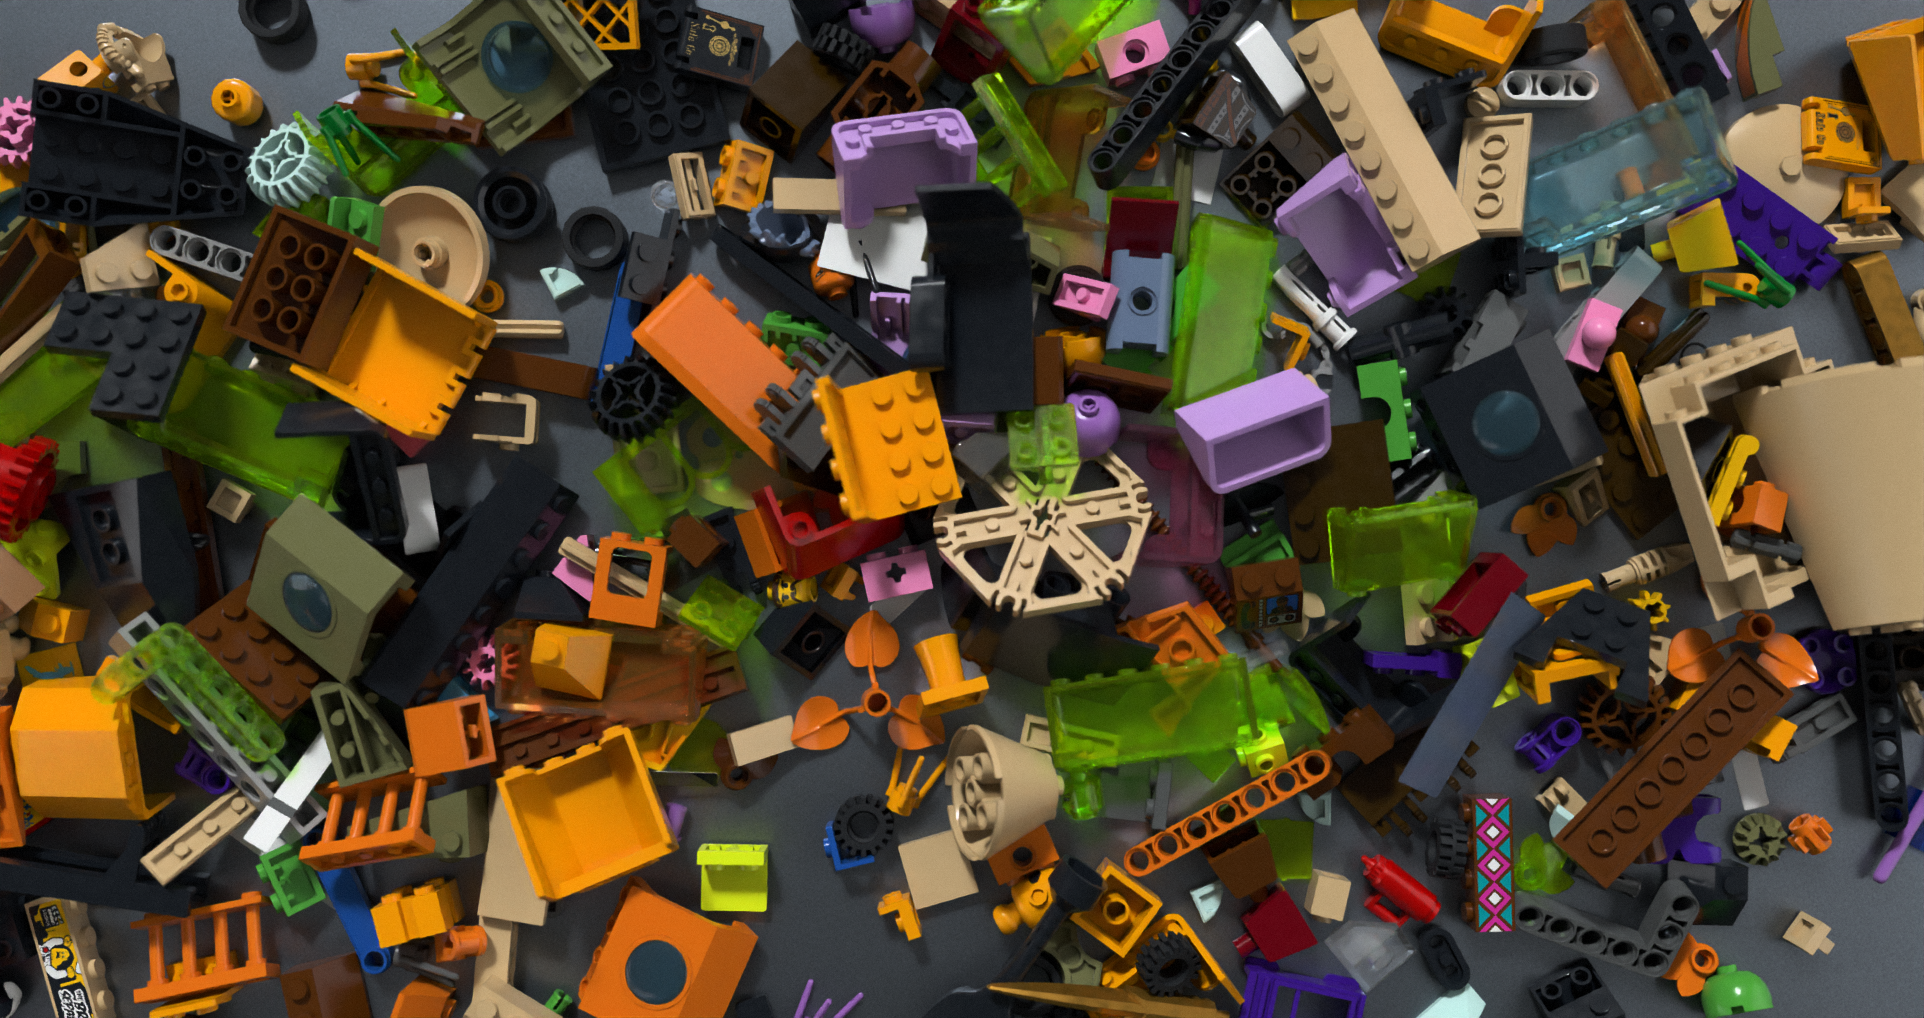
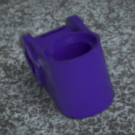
M1551 713L1533 730L1521 737L1514 749L1520 754L1523 753L1530 760L1537 774L1544 773L1553 767L1559 758L1580 740L1582 734L1581 726L1575 719L1565 714ZM1562 722H1566V733L1561 737H1557V726Z
M194 738L190 739L188 743L190 748L181 762H176L173 766V770L178 775L192 781L213 795L228 792L235 786V783L227 775L226 784L224 785L221 782L220 772L223 770Z

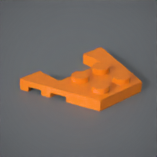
M1188 601L1115 625L1117 635L1159 645L1160 651L1151 662L1175 692L1149 709L1152 718L1167 736L1174 732L1177 728V723L1191 709L1196 697L1203 688L1207 687L1229 657L1228 650Z

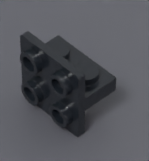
M1523 235L1496 237L1495 242L1492 244V259L1497 264V275L1494 276L1493 288L1510 299L1526 294V275H1535L1559 265L1558 252H1546V247L1526 248L1524 252Z

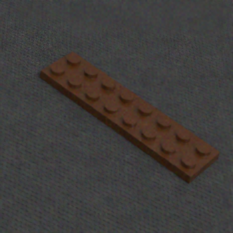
M1737 648L1551 841L1604 890L1607 889L1795 693L1742 649Z

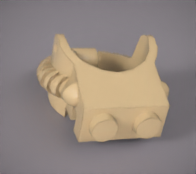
M113 22L101 23L97 26L96 42L102 58L114 73L122 72L126 80L136 78L137 82L131 87L137 94L143 92L150 94L157 89L162 92L171 86L169 83L174 80L165 55V43L160 34L153 33L143 38L131 30L116 26Z

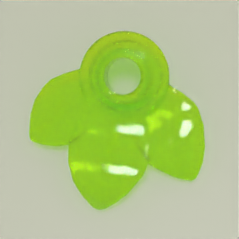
M1533 833L1523 840L1519 848L1520 860L1514 865V882L1517 886L1526 891H1534L1540 888L1548 894H1558L1566 891L1575 883L1573 878L1561 869L1568 856L1552 841L1544 844L1538 833ZM1528 868H1532V876L1528 879H1525V870Z

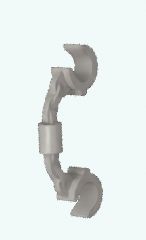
M1268 316L1263 317L1259 324V331L1264 338L1268 340H1282L1286 337V331L1290 330L1280 326L1279 332L1272 334L1266 328ZM1297 322L1309 328L1311 335L1308 341L1315 349L1320 348V353L1323 357L1318 370L1312 369L1309 371V374L1314 379L1317 375H1333L1331 372L1333 365L1329 361L1330 352L1327 345L1323 344L1325 339L1319 332H1316L1314 329L1312 330L1308 324ZM1325 389V390H1322V391H1323L1324 393L1328 394V393H1330L1332 390H1331V389Z

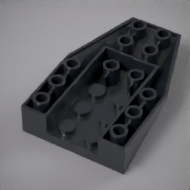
M171 470L48 495L50 503L93 583L121 627H124L146 611L197 669L203 668V657L178 636L180 629L198 617L201 611L199 568Z

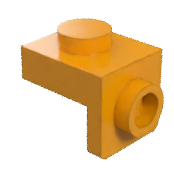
M1881 177L1845 178V191L1841 198L1842 219H1856V224H1871L1878 222V217L1891 213V206H1881Z

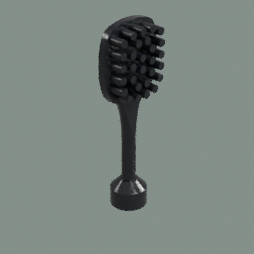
M1064 855L1048 877L1053 899L1052 903L1010 962L981 988H972L966 985L950 990L939 998L922 1018H1015L1012 1009L1016 997L990 991L986 986L991 983L1023 982L1031 967L1068 914L1089 912L1095 908L1108 889L1105 879L1082 860L1071 855Z

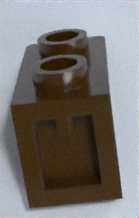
M1621 327L1617 331L1615 341L1608 347L1605 357L1615 352H1622L1631 369L1648 349V343ZM1603 359L1599 372L1593 373L1585 370L1579 378L1577 387L1582 395L1605 409L1613 400L1615 388Z

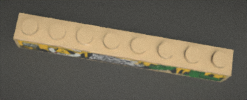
M40 897L24 904L56 1018H117L113 1007L114 996L108 989L105 979V964L99 957L96 947V932L90 926L87 915V903Z

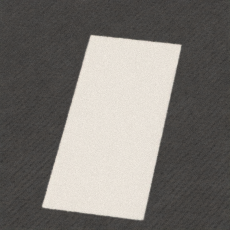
M906 204L907 212L905 216H874L872 223L861 229H845L841 221V215H829L817 266L868 279L863 260V253H865L871 263L877 282L910 290L913 276H928V262L921 261L927 227L920 204ZM1038 235V236H1040L1041 238H1043V239H1045V240H1047V241H1049V242H1052V239H1051V238ZM1032 291L1033 322L1040 293Z

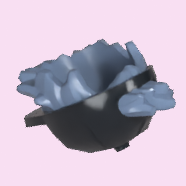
M766 200L764 204L758 203L757 208L752 207L751 213L746 215L749 220L743 224L739 232V238L742 242L757 247L765 259L778 263H792L803 257L813 258L821 250V243L813 239V231L805 215L773 213V200Z

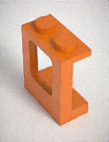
M612 531L611 536L600 538L588 618L657 628L662 625L664 612L660 611L668 555L673 553V546L664 545L665 539L645 536L643 542L631 540L632 534ZM617 547L645 551L651 554L652 561L647 594L644 598L613 594L609 591L608 584L613 552Z

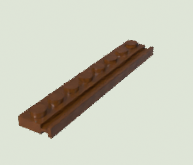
M732 643L604 688L601 700L580 696L491 727L497 761L488 763L491 777L497 779L505 776L504 771L512 767L524 765L525 768L552 758L572 753L584 745L590 743L597 744L604 737L602 732L611 727L622 725L625 728L629 726L632 731L749 691L736 646Z

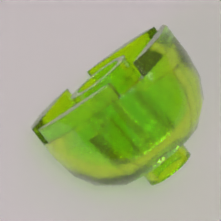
M1270 662L1248 672L1242 679L1239 687L1241 699L1236 701L1243 720L1250 718L1256 727L1267 731H1276L1296 724L1294 714L1287 706L1288 699L1276 673L1272 672Z

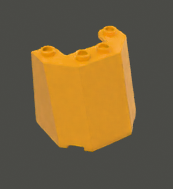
M1924 16L1916 19L1892 21L1845 37L1846 46L1887 154L1892 161L1908 160L1909 165L1924 164Z
M135 673L43 679L22 688L10 727L9 747L14 754L16 767L14 779L19 786L20 796L42 817L148 820L176 799L175 792L143 793L130 698L134 691L142 688L145 684Z
M617 725L602 732L604 737L598 741V746L595 743H590L576 749L577 754L564 759L563 756H558L543 763L544 768L536 771L532 768L525 769L524 765H518L504 771L505 776L496 780L538 899L554 902L577 892L590 891L659 861L660 857L680 849L634 732L629 726L623 728L622 725Z

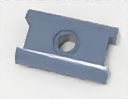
M1124 249L1112 252L1110 284L1118 287L1119 291L1108 316L1106 352L1119 355L1123 348L1151 350L1153 358L1169 356L1175 270L1174 255L1162 253L1159 259L1129 257V250ZM1137 297L1143 298L1147 301L1149 308L1143 311L1138 310L1133 305L1132 300Z

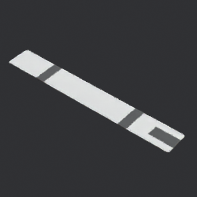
M322 730L244 836L245 841L267 852L330 765L332 760Z

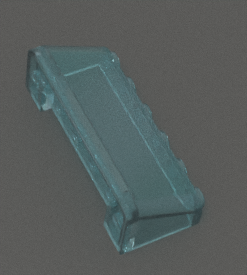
M1701 86L1685 89L1673 98L1661 103L1650 104L1638 113L1626 118H1618L1608 126L1594 132L1583 133L1573 141L1561 146H1553L1547 149L1545 153L1531 158L1529 162L1523 225L1524 246L1527 248L1546 247V252H1558L1559 257L1735 187L1738 183L1736 168L1705 90Z

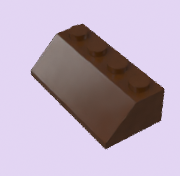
M356 951L297 964L279 975L289 1018H374L361 961Z

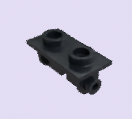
M1420 443L1417 445L1418 451L1412 452V459L1398 460L1390 465L1396 501L1442 469L1434 459L1436 454L1430 446L1424 447Z

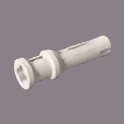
M1285 264L1269 279L1314 322L1312 324L1313 329L1316 332L1321 331L1334 344L1333 349L1335 351H1338L1358 331L1354 327L1350 328L1337 315L1338 311L1331 306L1328 308Z

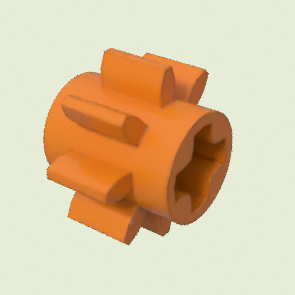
M1806 813L1793 819L1788 826L1793 835L1789 836L1787 840L1796 851L1801 850L1803 854L1807 852L1811 855L1820 854L1832 844L1831 837L1828 834L1834 829L1824 817L1819 818L1817 815L1812 817Z

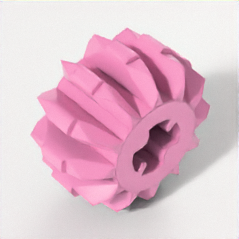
M498 634L491 635L489 640L485 635L480 638L478 645L476 644L474 650L464 661L470 663V667L463 669L462 673L464 675L474 674L470 684L476 685L481 682L482 690L487 691L491 688L492 684L498 690L504 687V680L507 682L514 680L515 677L510 670L519 669L520 664L512 662L511 658L519 655L518 650L508 652L507 649L511 645L509 639L500 643ZM494 657L496 664L487 667L485 661Z

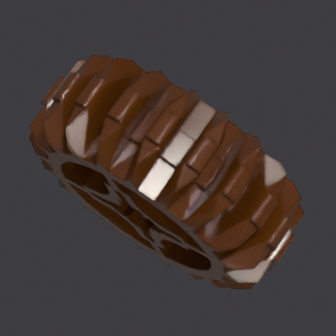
M1622 668V670H1621V672H1620V675L1616 676V678H1617V685H1618V683H1619V681H1620V679H1621V677H1622V674H1623V672H1624V670H1625V669H1623V668ZM1650 675L1649 698L1645 709L1614 698L1615 689L1611 690L1596 677L1595 679L1598 684L1594 686L1591 683H1586L1585 688L1590 694H1579L1578 698L1583 704L1576 706V712L1581 716L1577 722L1582 728H1585L1583 731L1585 738H1593L1592 743L1597 749L1604 745V750L1609 755L1617 748L1619 755L1623 757L1627 749H1631L1633 754H1635L1639 750L1638 747L1644 745L1666 722L1664 720L1672 716L1671 711L1666 708L1671 702L1667 696H1663L1665 693L1662 685H1655L1656 681ZM1611 695L1610 702L1607 705L1600 707V710L1598 711L1601 703L1608 696ZM1620 701L1628 709V713L1625 715L1626 723L1622 716H1620L1619 711L1622 709ZM1647 717L1645 722L1636 729L1637 722ZM1606 724L1608 727L1618 726L1624 730V733L1611 732L1601 726Z

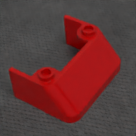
M770 485L751 492L782 569L789 578L794 580L810 578L894 541L902 535L905 528L904 513L867 524H862L849 518L818 532L814 520L804 512H794L783 517Z

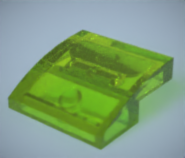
M1283 663L1282 668L1275 673L1297 694L1289 705L1312 728L1326 735L1330 731V727L1320 699L1309 682L1296 668Z

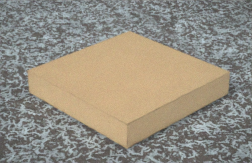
M952 829L898 845L916 910L979 892L971 860L960 850Z

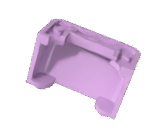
M940 108L847 120L835 124L832 127V148L841 221L844 228L861 229L866 227L874 220V209L919 203L915 194V186L975 183L978 142L964 115L956 109Z
M1345 152L1330 161L1276 211L1277 217L1274 221L1283 236L1289 234L1292 238L1297 237L1328 280L1330 291L1326 294L1330 303L1336 310L1341 308L1347 318L1418 278V274L1410 269L1355 165Z

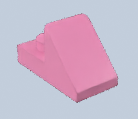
M1064 273L1052 304L1092 321L1100 322L1101 319H1108L1119 288L1110 283Z

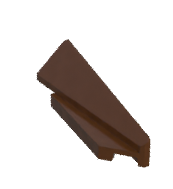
M370 88L360 89L333 103V105L339 104L344 112L351 109L357 119L376 136L384 138L479 146L485 126L484 119Z

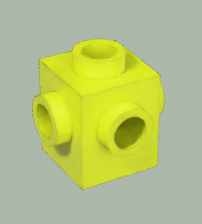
M1275 721L1237 733L1240 747L1235 748L1236 756L1240 767L1247 766L1251 778L1267 774L1289 762L1285 743Z

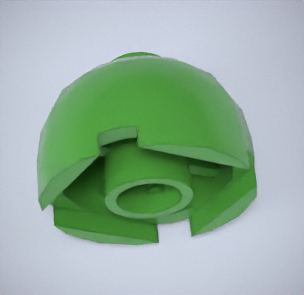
M1736 964L1717 967V975L1707 978L1700 992L1701 1006L1706 1018H1717L1774 1008L1773 999L1766 983L1759 975L1751 971H1738Z

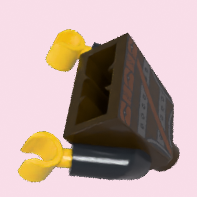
M1216 60L1203 77L1205 80L1176 122V125L1180 128L1177 130L1173 129V125L1169 121L1165 126L1169 132L1165 135L1159 134L1155 140L1164 143L1171 138L1174 139V144L1194 151L1210 153L1232 149L1235 145L1243 151L1250 149L1257 140V136L1248 128L1256 115V108L1251 103L1246 80L1226 66H1218V60Z

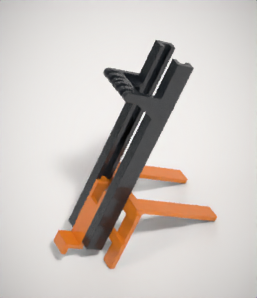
M162 810L148 820H142L131 828L127 848L118 859L29 845L12 847L7 851L4 848L0 849V890L187 918L191 914V901L203 903L206 900L211 874L184 870L162 887L140 863V859L161 844L166 814Z

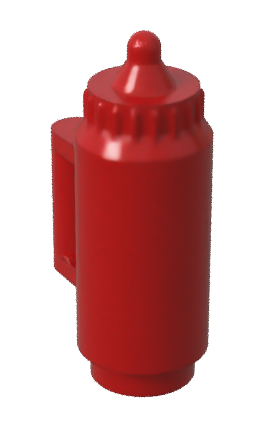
M1380 854L1373 858H1369L1366 855L1361 856V862L1365 864L1363 875L1370 881V885L1376 889L1364 902L1363 906L1394 931H1397L1410 917L1424 924L1429 923L1435 918L1441 908V903L1437 901V896L1393 860L1386 859ZM1385 896L1399 907L1402 912L1396 916L1378 901Z

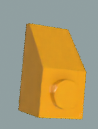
M35 596L20 609L18 627L30 636L62 644L83 641L91 609Z

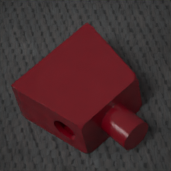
M1280 882L1269 890V896L1266 900L1258 903L1255 902L1241 914L1240 918L1248 932L1232 941L1242 959L1260 949L1268 963L1319 943L1287 890Z

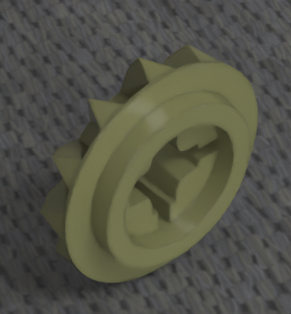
M1753 813L1742 818L1736 825L1732 837L1733 846L1738 856L1749 864L1768 866V863L1780 860L1779 855L1783 850L1787 849L1785 837L1788 836L1783 831L1782 823L1764 813ZM1759 832L1762 835L1771 837L1763 842V848L1757 844L1749 843L1759 838Z

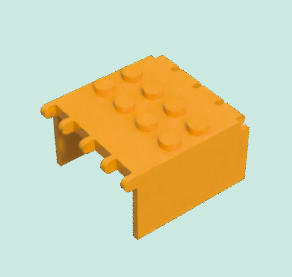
M356 248L353 254L377 266L378 269L369 285L364 284L362 288L364 294L355 311L351 314L328 370L324 371L313 366L307 368L292 364L289 370L410 437L434 441L437 435L440 436L451 416L442 410L443 405L452 409L456 407L467 385L457 379L460 375L469 380L471 379L483 357L473 350L476 346L487 350L497 332L495 328L498 322L380 257Z

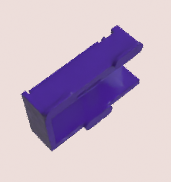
M1247 956L1244 959L1243 969L1247 974L1243 993L1245 1002L1240 1006L1238 1018H1272L1279 986L1295 989L1289 1018L1296 1017L1301 990L1348 1000L1349 1005L1346 1018H1362L1367 996L1360 989L1358 981L1354 978L1328 973L1323 979L1279 970V965L1275 961L1268 963L1266 959Z

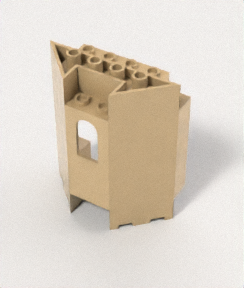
M1793 326L1752 338L1751 333L1730 339L1731 345L1727 346L1726 343L1715 345L1705 349V353H1696L1679 359L1681 363L1679 366H1676L1675 363H1670L1654 369L1655 373L1644 375L1639 384L1716 621L1741 610L1770 609L1794 598L1791 587L1809 580L1810 577L1802 558L1793 564L1782 561L1780 556L1775 559L1750 552L1748 547H1745V550L1735 548L1730 545V537L1717 532L1682 424L1704 416L1731 425L1733 439L1741 434L1747 435L1733 404L1732 396L1758 386L1778 387L1781 386L1780 380L1833 369L1832 359L1817 362L1814 356L1803 359ZM1756 454L1749 455L1743 467L1747 474L1742 486L1753 485L1754 481L1768 482ZM1785 520L1783 521L1781 533L1767 535L1784 540L1783 544H1787L1788 541L1794 543Z

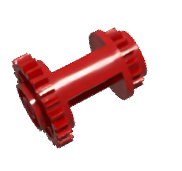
M35 435L34 439L30 438L28 444H21L17 448L0 443V540L16 543L18 538L21 539L25 531L28 532L30 523L34 522L43 512L49 501L47 496L52 494L56 482L57 470L55 467L59 462L57 457L60 453L57 441L41 435Z

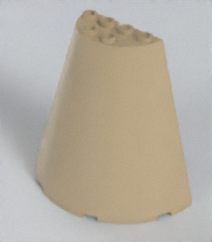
M1924 356L1900 358L1896 360V363L1886 366H1880L1876 362H1868L1822 370L1780 380L1781 386L1778 387L1758 386L1732 396L1733 404L1746 434L1756 437L1759 441L1760 446L1755 454L1767 481L1774 484L1775 489L1789 495L1784 520L1794 543L1802 546V561L1833 631L1849 630V636L1872 634L1871 628H1880L1881 634L1903 632L1910 629L1912 631H1924Z

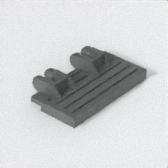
M834 332L829 334L823 342L824 345L812 336H806L802 341L801 346H803V349L821 365L820 367L804 352L797 350L791 355V363L797 367L800 373L787 389L789 393L776 383H770L766 387V395L785 412L784 415L764 398H758L753 404L757 413L764 418L758 429L807 474L815 470L832 446L826 445L821 425L827 424L825 415L817 411L814 403L812 390L817 389L815 379L830 376L842 389L884 376L848 341L843 342Z

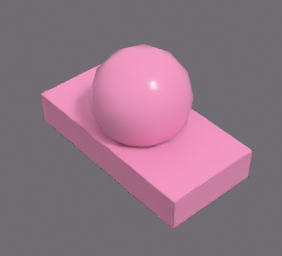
M1589 298L1564 360L1593 373L1599 372L1608 347L1616 339V327L1623 310L1595 298Z

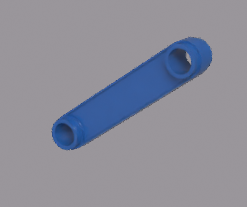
M625 261L621 264L596 379L604 377L602 369H605V365H611L613 361L622 364L625 355L632 359L634 356L637 341L631 333L641 323L645 304L617 297Z
M325 824L316 825L304 835L303 846L317 844L316 833L323 834ZM337 832V836H336V840H335V841L340 840V838H339V836H338V832ZM354 867L324 872L317 871L361 961L362 968L369 974L385 972L393 964L395 949L393 946L380 948L370 910L373 906ZM374 951L379 952L383 956L384 964H379L375 961L373 957Z

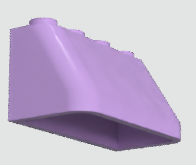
M1295 368L1174 410L1177 430L1205 483L1218 494L1228 493L1317 460L1324 456L1331 446L1330 397Z

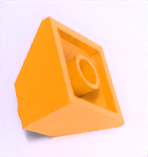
M548 620L538 627L535 633L531 656L535 686L601 700L614 635Z

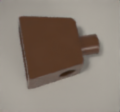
M1257 819L1200 847L1211 868L1236 899L1249 895L1253 902L1258 903L1268 898L1269 890L1266 885L1276 881L1278 874L1269 839Z

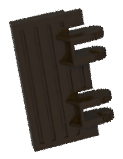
M1432 723L1394 742L1392 748L1369 764L1362 763L1336 787L1382 838L1393 829L1383 818L1384 815L1405 836L1409 837L1413 833L1407 822L1402 820L1392 810L1400 801L1410 810L1417 821L1424 823L1428 820L1425 813L1407 794L1411 792L1420 803L1429 795L1399 782V778ZM1471 740L1464 754L1470 758L1480 748ZM1461 757L1457 763L1460 771L1466 777L1474 778L1477 775L1476 771ZM1450 775L1446 784L1457 793L1462 787L1458 780Z

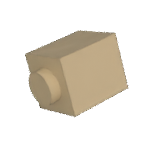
M1312 868L1304 902V908L1312 914V919L1331 924L1332 919L1343 921L1351 882L1343 875Z

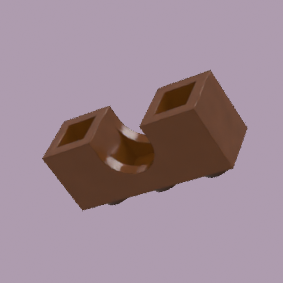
M1370 704L1361 710L1358 707L1352 709L1343 717V722L1337 727L1328 726L1316 737L1317 741L1309 746L1303 744L1291 754V760L1308 751L1316 749L1326 752L1332 760L1330 774L1321 781L1304 789L1313 801L1340 783L1343 769L1335 761L1333 755L1341 751H1350L1359 756L1367 765L1393 747L1395 733ZM1311 756L1307 761V768L1311 773L1319 775L1323 773L1325 764L1322 758Z

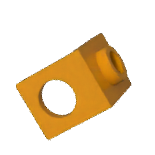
M1272 312L1270 315L1272 323L1297 333L1283 362L1284 370L1294 368L1298 360L1303 361L1310 348V343L1307 341L1311 333L1307 326Z

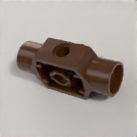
M907 40L889 63L871 61L831 111L834 124L847 120L925 111V101L922 95L942 72V68L924 49L914 42ZM831 134L815 155L826 167L835 173Z

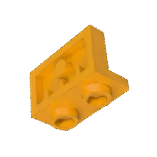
M739 139L730 141L725 145L719 158V163L722 165L720 178H716L712 188V196L715 197L714 206H726L751 213L752 207L757 208L758 203H763L775 151Z

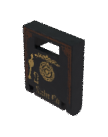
M686 5L684 15L687 17L682 20L675 59L686 61L688 64L676 61L674 62L673 71L681 75L748 93L749 88L754 83L764 26L697 6ZM740 45L748 47L752 45L747 70L736 67Z

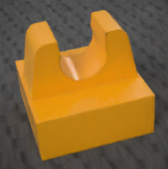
M844 562L829 569L820 587L841 601L843 599L853 601L856 596L849 591L853 582L863 585L864 580L858 571Z

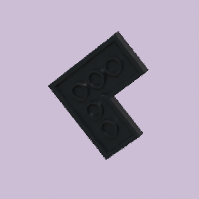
M68 291L45 340L44 347L51 354L109 359L88 408L93 417L163 424L207 312L203 304Z

